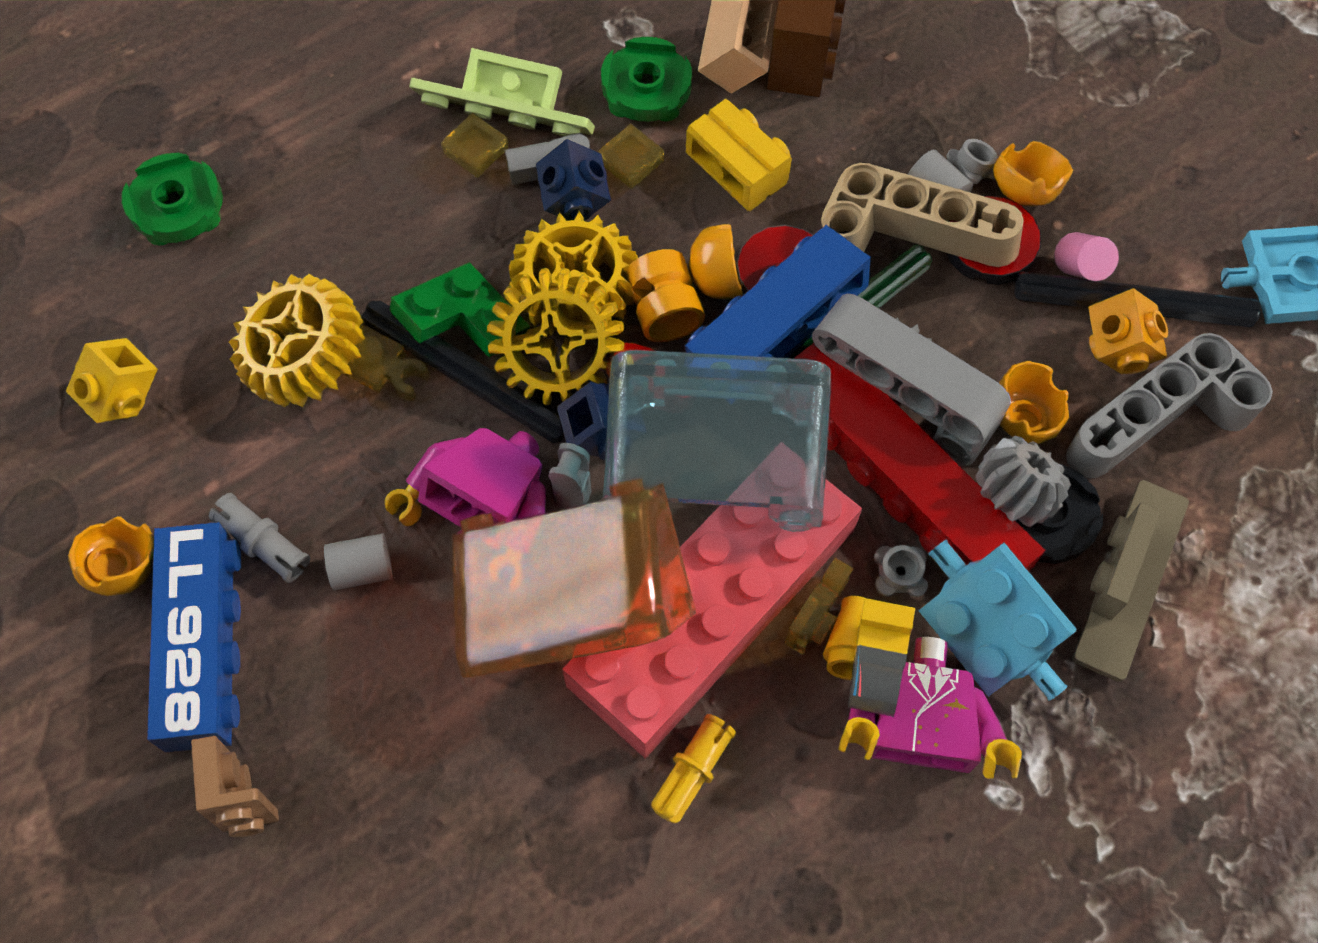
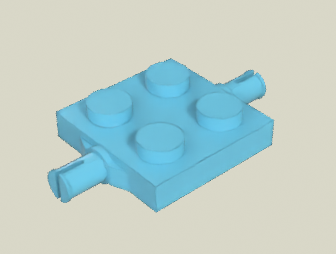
M1318 226L1248 231L1242 240V244L1249 265L1248 267L1223 268L1221 272V282H1224L1222 284L1223 288L1251 286L1258 295L1266 324L1318 320Z
M947 539L928 553L949 579L945 582L940 594L922 607L919 612L939 637L948 642V648L964 668L972 673L973 679L988 697L1010 680L1022 678L1026 675L1031 677L1048 701L1058 696L1068 687L1046 660L1050 657L1053 649L1070 637L1077 629L1005 543L998 546L985 558L970 562L967 565L950 546Z

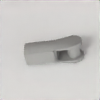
M576 133L550 142L505 150L512 185L538 180L536 163L564 140L569 139L590 149L588 138Z
M562 443L558 449L559 464L557 467L551 468L548 475L552 483L554 501L561 509L567 512L576 513L584 511L592 492L589 472L590 455L580 446Z

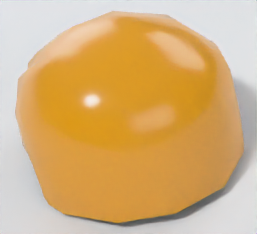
M1032 141L1020 151H1015L1016 145L1011 143L999 155L993 167L994 178L1001 192L1010 200L1028 207L1042 206L1054 201L1073 173L1068 159L1056 149L1041 142Z
M730 224L710 226L703 229L693 242L690 250L689 270L693 282L703 294L715 299L743 296L742 286L739 284L735 265V251Z
M1027 360L1012 365L1000 380L999 384L1006 389L1011 398V404L1000 426L1011 437H1022L1027 443L1032 441L1042 443L1055 438L1068 421V391L1059 390L1052 381L1053 369L1051 367Z
M117 516L106 523L90 525L74 537L68 554V562L74 578L83 588L99 595L115 596L131 593L147 581L152 571L154 538L147 524L144 523L137 527L128 523L121 516Z

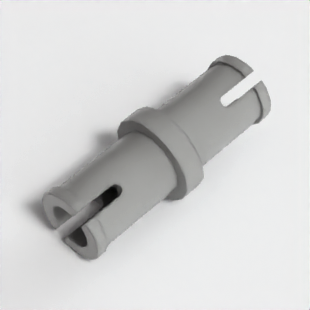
M227 493L216 501L215 505L223 511L219 512L215 508H211L209 519L214 523L220 522L223 528L241 543L240 548L249 557H259L281 575L287 583L293 582L304 572L297 565L300 563L307 567L310 562V556L305 552L303 553L278 532V525L269 518L261 519L232 493Z

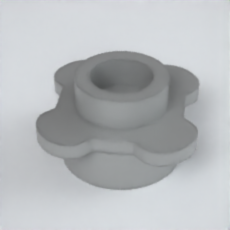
M968 139L960 150L950 149L947 153V160L956 165L955 167L972 183L978 184L984 178L995 179L993 167L998 156L995 150L987 143L978 139Z
M905 545L893 548L889 546L880 547L874 555V561L879 565V578L875 582V588L878 593L885 597L892 596L894 593H909L912 597L922 596L928 588V582L923 578L927 559L924 551L918 547ZM901 567L905 570L906 574L898 575L896 569Z

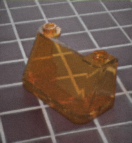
M635 478L610 485L611 496L593 503L505 522V520L494 521L492 512L460 520L462 530L452 534L455 655L462 678L477 677L645 645L667 637L694 616L697 612L664 484L659 483L644 487L642 478Z

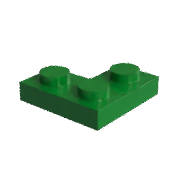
M469 262L391 297L389 311L418 343L459 325L488 357H491L495 354L489 353V343L502 337L487 332V326L491 321H504L492 312V309L496 302L510 304ZM519 315L516 322V335L526 334L527 330L530 329V325Z

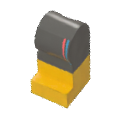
M864 598L859 620L848 708L894 717L901 678L906 664L915 608Z

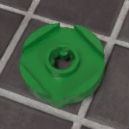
M636 37L625 41V48L618 50L615 54L612 50L605 57L601 68L602 92L608 102L610 112L616 117H626L645 122L657 120L664 122L672 121L679 115L680 108L687 102L690 96L692 86L691 64L686 56L684 60L681 55L676 53V46L667 40L657 37ZM643 74H651L652 80L655 82L643 84L637 80H642Z
M182 153L158 155L146 160L135 170L138 176L132 181L130 187L126 182L122 190L124 211L134 228L146 236L147 240L153 245L161 246L167 243L186 241L203 232H209L219 225L221 220L219 211L223 202L222 189L213 170L203 161H201L202 164L191 161L187 154ZM177 191L178 195L182 197L173 204H163V202L168 201V194Z

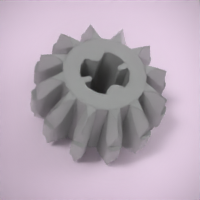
M1014 436L1011 439L1003 438L997 445L994 444L983 456L984 460L979 465V471L975 475L978 484L983 487L980 493L995 504L994 510L1000 509L1006 513L1010 521L1019 519L1024 525L1029 527L1036 522L1043 523L1048 517L1052 518L1063 506L1062 502L1068 497L1067 490L1071 486L1069 479L1063 475L1065 469L1062 465L1054 462L1051 458V452L1045 453L1038 447L1036 442L1032 441L1028 444L1022 437Z

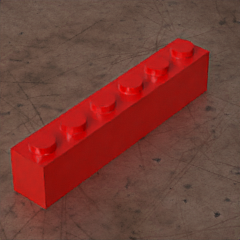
M815 343L780 369L777 392L782 405L791 414H799L812 427L815 438L824 448L830 451L834 449L847 462V468L853 478L863 486L869 485L883 499L885 509L896 521L900 523L906 522L919 536V541L927 553L947 539L950 546L967 565L970 562L985 558L998 546L1005 543L1028 572L1033 569L1046 550L1016 521H1010L1006 513L1000 509L994 510L995 504L980 493L982 487L886 393L827 357L817 348Z

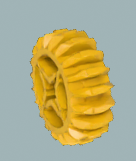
M580 211L574 220L566 221L559 212L556 224L550 225L541 219L538 225L539 233L526 230L523 237L524 244H515L513 251L514 260L510 261V286L524 294L520 285V278L523 275L528 274L536 286H540L537 277L543 267L549 269L552 283H558L561 269L568 268L570 270L568 284L577 286L579 277L582 274L588 275L589 282L584 291L591 294L595 288L603 286L606 289V294L598 303L601 307L609 302H616L618 311L612 317L624 319V315L627 313L626 305L634 304L631 298V288L633 285L625 279L630 264L638 258L636 251H632L631 241L628 236H619V229L615 223L603 228V221L599 215L590 222H586ZM603 262L613 272L608 283L600 279L599 266ZM557 299L563 314L568 319L573 321L585 320L586 324L593 323L589 315L582 308L570 301ZM541 300L529 305L521 312L522 314L529 313V320L533 323L534 327L542 323L541 313L543 307ZM607 318V321H612V318ZM553 319L550 324V335L557 330V327H554Z
M548 268L541 269L539 272L540 286H536L528 274L523 275L520 278V285L524 294L516 288L508 286L503 294L512 306L496 302L492 312L504 321H491L487 326V332L502 337L495 339L488 345L489 353L505 354L495 363V370L503 372L511 368L514 372L510 375L506 384L513 388L521 380L527 383L523 393L526 399H531L535 389L543 390L542 401L545 405L551 404L554 392H560L561 400L564 402L573 395L572 389L576 388L579 391L588 384V380L598 384H607V378L601 369L615 372L619 365V362L607 353L615 354V352L624 350L623 341L609 337L624 331L623 321H607V318L613 316L618 311L616 302H609L600 307L598 303L606 294V289L603 286H599L591 294L585 292L584 290L589 282V276L586 274H582L579 277L577 286L568 284L570 278V270L568 268L561 269L558 283H552L551 273ZM557 299L567 300L576 304L589 315L593 323L586 324L585 320L573 321L568 319L563 314ZM541 300L543 307L541 313L542 324L539 327L528 329L526 334L516 335V322L520 313L529 305ZM552 319L559 335L571 337V339L565 337L560 355L553 339L541 337L542 335L547 337ZM598 338V347L593 357L581 368L570 372L569 352L577 346L585 345L586 340ZM525 350L526 354L537 353L544 356L549 361L552 372L555 373L545 372L533 366L523 356L521 351Z
M291 274L285 285L273 280L269 293L257 292L258 301L252 307L243 306L246 313L245 319L233 323L239 335L229 341L235 352L231 356L230 361L234 364L235 369L238 370L236 375L240 377L241 382L259 398L266 399L269 402L272 401L283 407H286L290 402L303 407L308 397L321 401L323 389L326 387L338 390L336 380L341 374L352 375L348 363L350 360L361 357L359 349L355 345L365 340L362 330L359 328L364 321L353 305V300L333 282H329L325 278L320 280L318 277L308 274L301 279Z

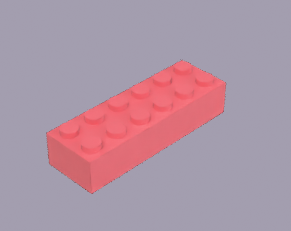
M780 443L562 669L566 687L646 759L855 530L862 508Z

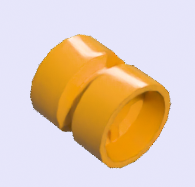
M672 249L652 251L640 256L630 264L625 279L633 285L631 288V298L637 305L636 313L647 340L653 342L678 340L691 334L702 325L705 313L698 293L692 287L693 279L686 259L681 252Z

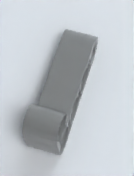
M843 294L812 333L813 342L827 357L938 426L933 440L959 466L968 467L973 464L999 427L1011 404L1009 393L998 382L854 294Z
M1213 333L1201 334L1087 419L1067 448V463L1071 469L1081 473L1085 478H1098L1106 474L1194 404L1222 429L1240 431L1246 428L1271 400L1273 392L1271 384L1225 338ZM1199 362L1203 363V364L1206 365L1208 368L1202 366ZM1162 388L1169 390L1174 396L1167 394ZM1235 397H1238L1240 400H1242L1244 404L1239 402ZM1125 415L1134 417L1139 424L1132 423ZM1105 437L1108 441L1107 446L1102 445L1095 448Z

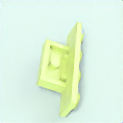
M471 48L462 89L417 78H411L409 85L412 90L422 96L421 102L426 105L448 109L449 103L465 106V113L483 119H491L492 113L509 116L508 123L522 128L535 129L536 123L553 126L552 133L564 137L576 133L593 135L595 127L586 117L554 110L562 76L560 68Z

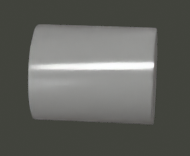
M934 149L924 154L908 173V175L970 193L973 188V183Z
M384 533L324 545L325 566L333 591L392 579L390 553Z

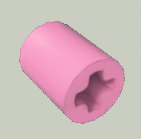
M1079 232L1069 233L1061 238L1056 245L1054 253L1055 263L1062 272L1092 281H1100L1109 277L1116 269L1119 260L1118 249L1111 240Z

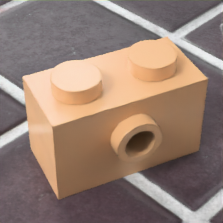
M712 0L698 72L731 94L767 73L779 0Z

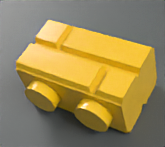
M724 99L710 109L709 114L702 115L688 126L686 130V153L747 211L753 210L765 201L768 195H773L785 186L789 180L792 158L788 147L781 139L777 137L771 139L759 128L756 118L749 110L745 108L739 110L729 100Z

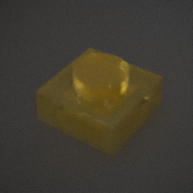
M474 113L469 115L441 142L443 153L477 178L509 148L507 137Z
M629 124L598 151V153L602 154L604 167L631 189L664 162V150L632 124Z

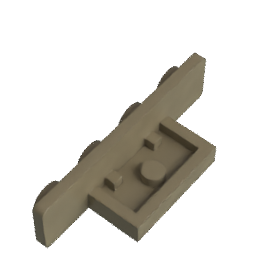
M1145 480L1138 483L1125 517L1119 516L1108 538L1107 545L1113 547L1108 562L1102 561L1092 580L1090 590L1095 592L1096 595L1072 656L1074 663L1116 682H1122L1127 677L1189 504V500L1186 497Z

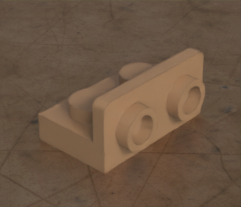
M216 736L191 740L197 812L222 832L228 831L230 837L257 835L264 832V824L279 821L278 809L259 789L252 788L249 768L247 764L240 765V761L237 759L234 751L230 752Z

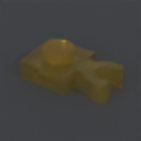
M361 325L360 329L365 340L355 345L359 349L361 357L349 361L348 366L352 375H343L378 393L388 382L394 386L395 392L400 398L414 401L416 398L414 388L404 382L410 376H418L428 381L430 374L427 366L417 359L403 360L406 356L403 345Z
M834 558L820 583L816 585L791 624L785 640L787 646L803 655L812 640L819 645L822 644L837 618L829 613L831 607L848 583L849 576L854 568Z

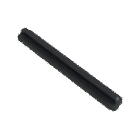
M1025 271L1018 274L1014 286L1015 298L1024 301L1088 308L1093 304L1134 288L1157 304L1158 311L1161 312L1163 317L1253 327L1260 317V302L1252 298L1101 280L1092 281L1084 278Z
M370 301L366 305L361 317L365 325L551 443L561 442L565 438L558 411L543 404L542 401L534 396L531 399H526L523 389L518 386L510 388L506 384L507 379L437 335L418 343L389 311L390 306L386 303Z

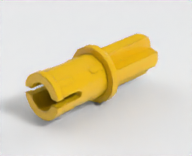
M706 714L701 726L683 753H676L673 757L676 765L651 802L652 809L661 818L674 824L679 822L703 783H711L713 780L712 769L730 740L736 735V731L730 725L725 730L722 729V726L725 724L724 720L712 714Z

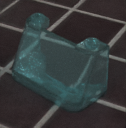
M629 350L616 354L611 360L609 378L603 514L613 515L619 521L635 523L644 521L646 515L656 512L658 502L768 508L769 518L774 522H778L779 527L783 530L802 532L812 527H821L824 515L831 401L830 368L821 362L807 359Z

